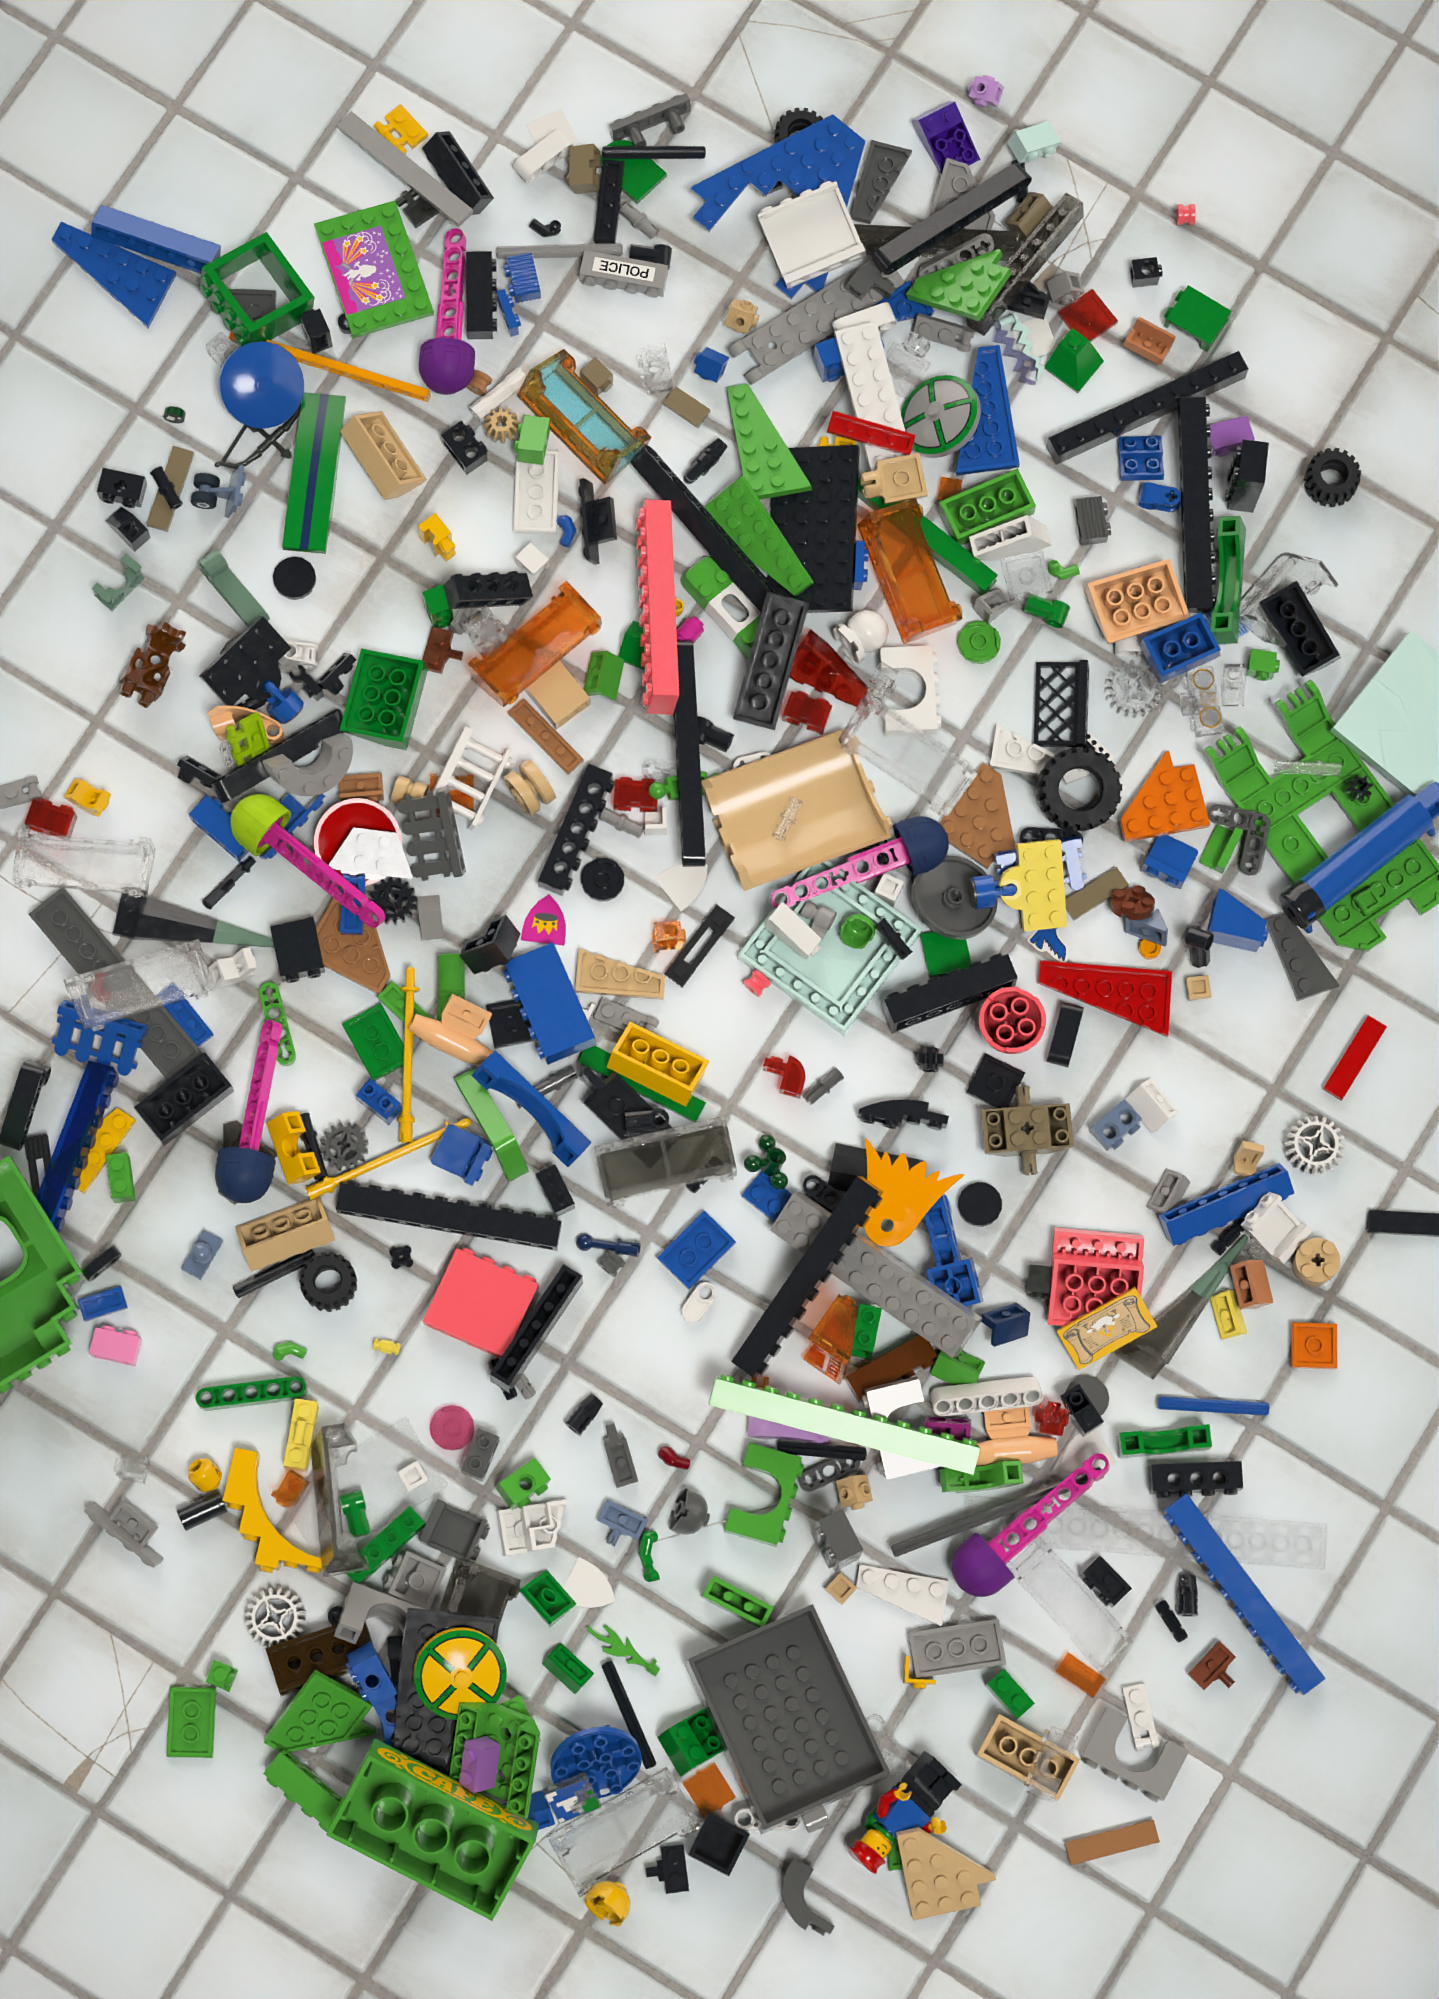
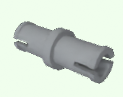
M629 201L621 207L619 212L625 215L635 228L642 230L650 239H653L658 234L660 229L646 218L647 215L644 212L640 213Z
M606 807L599 819L616 827V830L620 832L623 830L638 839L645 828L644 825L628 819L627 815H620Z

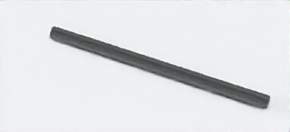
M1100 1467L1094 1468L1095 1470H1102ZM1080 1474L1076 1477L1078 1485H1084L1088 1482V1476L1085 1474ZM1062 1481L891 1546V1551L894 1557H898L1035 1505ZM1063 1489L1059 1492V1495L1069 1492L1070 1490Z

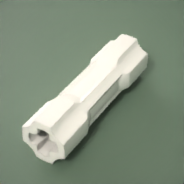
M517 367L489 393L480 397L469 406L471 414L477 421L482 422L485 420L486 415H491V409L495 410L513 394L518 393L528 385V377Z

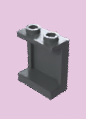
M437 1499L419 1542L470 1565L471 1560L476 1561L481 1548H478L480 1540L486 1539L490 1527H487V1520H482L446 1504L445 1501Z

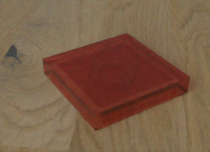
M1093 289L1058 313L1070 330L1073 328L1090 342L1118 324L1116 317Z

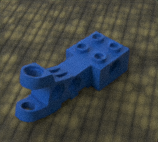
M943 1194L924 1216L937 1267L926 1269L928 1279L964 1306L983 1302V1297L973 1258L961 1259L951 1216L950 1201Z
M370 1641L347 1654L349 1662L346 1663V1666L354 1683L357 1684L364 1701H370L380 1718L384 1739L382 1742L394 1748V1739L391 1738V1735L395 1732V1716L386 1717V1713L390 1710H396L395 1695H397V1690Z

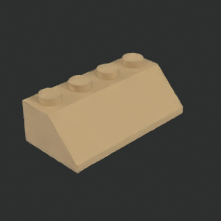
M382 411L355 415L340 430L345 442L350 446L357 460L367 472L368 477L373 481L380 495L385 500L399 498L427 480Z
M320 1196L312 1201L311 1199L235 1227L250 1271L263 1269L267 1265L284 1261L289 1257L303 1254L310 1249L327 1245L335 1240Z

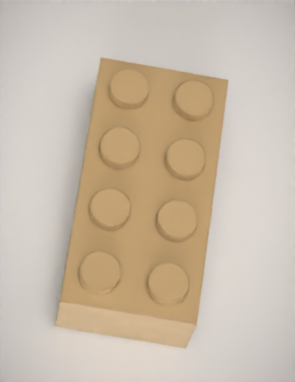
M1000 1714L997 1715L976 1754V1757L1056 1802L1060 1799L1080 1761L1074 1755Z

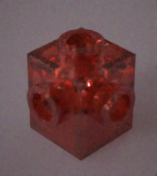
M1048 1401L1047 1405L1040 1404L1039 1409H1036L1034 1417L1035 1422H1037L1035 1430L1040 1433L1063 1436L1064 1427H1067L1069 1421L1067 1409L1062 1408L1061 1403Z

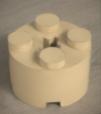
M1312 1238L1305 1241L1297 1249L1292 1259V1269L1295 1276L1304 1284L1312 1287L1322 1286L1329 1282L1336 1275L1340 1267V1254L1335 1244L1322 1238ZM1314 1258H1316L1317 1261H1320L1318 1267L1316 1266V1263L1312 1262Z

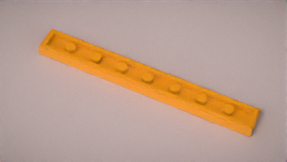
M266 340V342L277 344L286 349L299 363L425 402L430 400L431 393L429 389Z

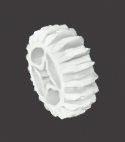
M1315 1115L1311 1122L1310 1118L1306 1116L1304 1123L1298 1120L1296 1122L1297 1127L1292 1125L1290 1128L1292 1133H1287L1286 1138L1291 1140L1284 1144L1285 1147L1291 1148L1286 1151V1155H1293L1289 1162L1294 1163L1297 1161L1298 1164L1295 1167L1297 1170L1301 1166L1305 1167L1303 1170L1304 1174H1307L1309 1169H1311L1313 1176L1317 1174L1318 1169L1321 1175L1326 1173V1168L1332 1171L1334 1169L1333 1164L1338 1166L1340 1163L1338 1158L1344 1156V1153L1339 1151L1345 1149V1144L1339 1143L1344 1140V1136L1336 1135L1340 1132V1128L1333 1130V1121L1329 1125L1325 1124L1327 1121L1326 1117H1323L1321 1122H1318V1116ZM1306 1130H1317L1314 1136L1312 1137L1299 1136L1302 1132ZM1324 1133L1329 1137L1332 1144V1148L1329 1144L1324 1142ZM1318 1137V1139H1317V1147H1318V1148H1317V1149L1313 1152V1154H1312V1151H1313V1144H1312V1143H1313V1142L1316 1140V1138ZM1298 1143L1307 1151L1306 1158L1300 1153ZM1317 1154L1331 1155L1324 1161H1313Z
M271 1587L268 1589V1596H266L263 1590L260 1591L262 1599L259 1600L256 1596H253L252 1599L256 1602L255 1606L248 1603L247 1607L253 1611L252 1613L245 1612L244 1615L251 1618V1620L244 1623L245 1626H253L247 1633L251 1635L256 1632L252 1639L254 1642L262 1638L260 1642L261 1647H264L267 1642H269L268 1647L274 1646V1643L280 1644L283 1641H289L290 1637L293 1639L298 1638L294 1633L296 1631L301 1634L304 1632L298 1625H306V1621L300 1619V1617L306 1615V1611H298L304 1605L302 1602L294 1604L298 1600L297 1595L289 1599L291 1595L290 1590H287L282 1595V1588L278 1587L277 1594H274V1590ZM281 1600L288 1603L290 1607L276 1610L271 1601ZM265 1605L267 1616L257 1624L258 1612ZM270 1609H272V1611L276 1613L277 1616L281 1615V1619H279V1625L281 1628H279V1626L275 1624L273 1621L270 1622V1618H272V1613ZM294 1613L292 1627L286 1632L284 1621L290 1614ZM275 1627L280 1636L270 1637L263 1634L260 1630Z

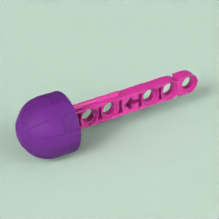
M458 228L449 230L445 236L444 248L446 251L444 252L441 300L440 304H438L436 338L424 342L420 347L419 373L422 380L429 389L443 395H451L463 390L470 383L475 367L474 348L461 340L465 255L463 251H466L467 241L462 230ZM454 236H461L457 243L451 242ZM453 254L460 255L458 260L449 261ZM453 272H457V273H458V276H457L456 279H454V280H449V279H448V277H449V275H450L451 273H453ZM451 309L456 310L452 317L445 316L447 311ZM448 328L454 329V332L451 335H444V332Z
M1100 1453L1092 1455L1082 1464L1083 1467L1077 1468L1036 1505L1026 1509L988 1543L975 1532L956 1550L953 1556L952 1574L957 1585L966 1593L977 1597L993 1595L1015 1578L1006 1566V1563L1048 1528L1047 1525L1092 1487L1094 1480H1100L1109 1471L1110 1464L1107 1457ZM1097 1459L1105 1461V1467L1102 1470H1095L1093 1468V1463ZM1080 1474L1088 1476V1482L1084 1485L1076 1483V1477ZM1063 1489L1071 1491V1496L1067 1500H1061L1058 1496L1059 1492ZM1053 1497H1055L1056 1501L1060 1504L1059 1507H1057L1056 1503L1054 1504V1501L1052 1500ZM1052 1504H1054L1051 1507L1052 1512L1050 1514L1048 1512H1045L1043 1514V1507L1045 1505L1050 1507ZM1028 1519H1034L1037 1522L1036 1527L1032 1530H1027L1024 1527V1523ZM1011 1534L1019 1535V1542L1015 1545L1007 1543V1538ZM1001 1542H1003L1006 1548L1009 1549L1007 1552L1004 1549V1547L1000 1544Z

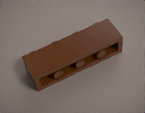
M918 1335L846 1376L845 1381L857 1402L860 1403L862 1401L861 1396L865 1395L864 1389L895 1382L902 1378H911L916 1375L914 1371L922 1367L925 1370L934 1365L937 1354L930 1342Z

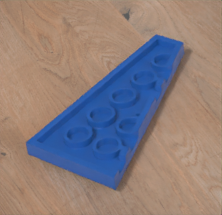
M60 222L52 237L53 244L70 259L74 260L84 272L88 273L105 291L126 307L134 317L136 316L149 329L176 277V272L114 244L91 237V234L64 222Z

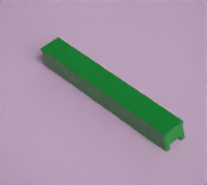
M861 477L858 479V498L975 592L982 596L996 583L997 573L975 558L973 554L909 503L902 501L884 504L882 497L865 498L862 492L864 486H861Z

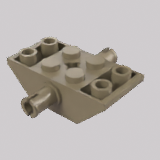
M1024 1085L1023 1092L1022 1086L1015 1087L1018 1106L982 1109L981 1119L985 1154L1003 1157L1022 1156L1023 1175L1028 1176L1030 1168L1031 1175L1038 1174L1036 1155L1050 1154L1074 1148L1070 1103L1033 1106L1030 1101V1086ZM1024 1127H1028L1031 1131L1029 1135H1026V1132L1021 1130Z

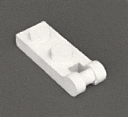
M1145 1683L1122 1688L1136 1751H1142L1143 1748L1150 1746L1152 1748L1159 1747ZM1148 1731L1149 1737L1141 1739L1140 1732Z

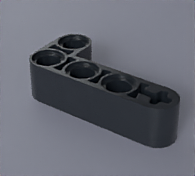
M31 1060L25 1061L22 1064L1 1129L0 1145L18 1151L22 1150L24 1138L27 1137L41 1088L49 1080L51 1067Z

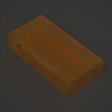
M1070 1653L1066 1654L1055 1673L1091 1698H1094L1106 1678Z

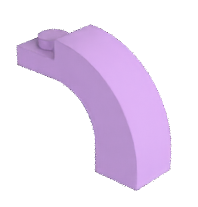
M752 1416L749 1417L748 1437L762 1440L784 1439L829 1444L828 1436Z

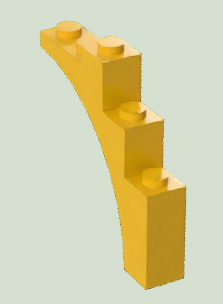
M235 1448L223 1502L228 1504L227 1508L241 1511V1508H244L239 1533L247 1541L257 1542V1539H260L255 1565L260 1567L259 1571L273 1573V1570L280 1571L281 1562H284V1567L292 1569L303 1566L307 1567L306 1571L319 1574L320 1570L326 1571L328 1562L325 1559L309 1555L294 1547L272 1525L263 1508L259 1493L258 1466L260 1455L254 1451Z

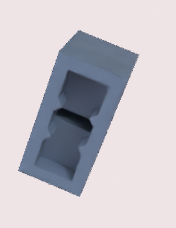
M1124 1099L1092 1126L1089 1132L1106 1151L1111 1148L1115 1150L1124 1142L1123 1137L1128 1133L1132 1136L1141 1128L1139 1124L1142 1118ZM1120 1116H1129L1131 1123L1123 1124L1120 1121ZM1110 1129L1114 1132L1115 1137L1112 1139L1106 1138L1103 1131Z

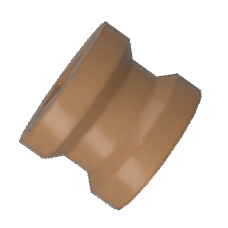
M474 370L473 377L466 387L477 395L485 396L486 388L492 383V378L482 371Z

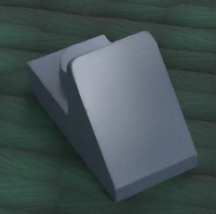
M1159 909L1155 910L1150 919L1128 920L1129 916H1126L1125 933L1164 947L1167 945L1168 928Z

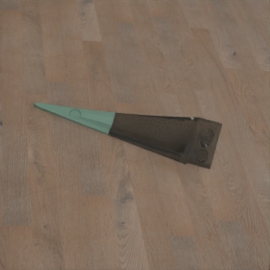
M1245 1235L1193 1286L1154 1318L1158 1327L1124 1345L1117 1353V1356L1154 1380L1165 1364H1169L1227 1274L1230 1266L1247 1243L1248 1236Z

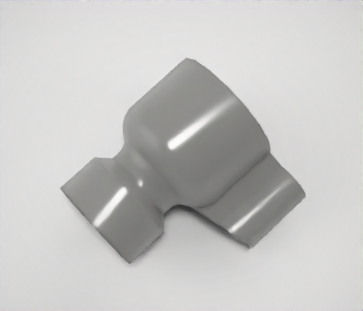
M809 900L801 912L802 917L813 920L811 929L822 940L831 928L837 912L826 906L818 908L815 903Z

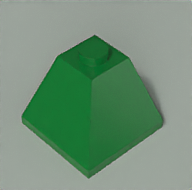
M1072 328L1059 343L1044 369L1076 393H1079L1103 364L1104 360L1091 342Z

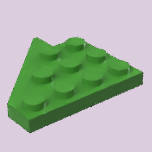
M997 249L917 278L906 295L908 300L980 321L1011 276L1010 268L997 265L1003 256L1002 251Z
M315 1670L264 1737V1743L279 1752L285 1749L288 1752L375 1735L376 1727L363 1721L373 1706L370 1701L365 1702L362 1695Z

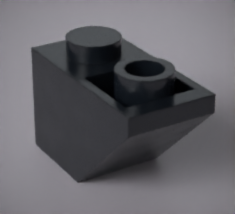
M120 507L105 520L134 552L150 539L148 529L123 507Z
M1080 1384L1060 1396L1070 1419L1082 1437L1104 1423Z

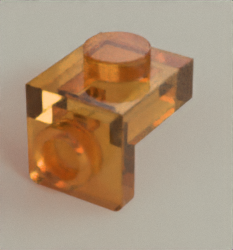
M289 1470L278 1490H274L271 1496L276 1498L275 1501L283 1507L295 1506L310 1482L295 1471Z

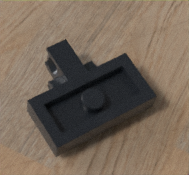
M684 1845L661 1847L662 1860L657 1861L656 1867L645 1868L646 1877L658 1876L659 1882L665 1881L666 1894L689 1891Z

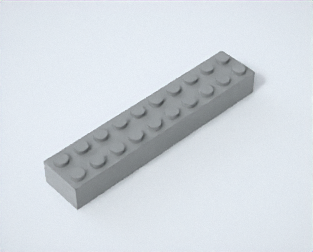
M796 1192L792 1194L770 1231L805 1254L832 1213L802 1192ZM857 1231L855 1233L857 1238L850 1247L847 1245L843 1251L845 1255L838 1265L834 1264L830 1270L832 1274L950 1357L959 1356L983 1318Z

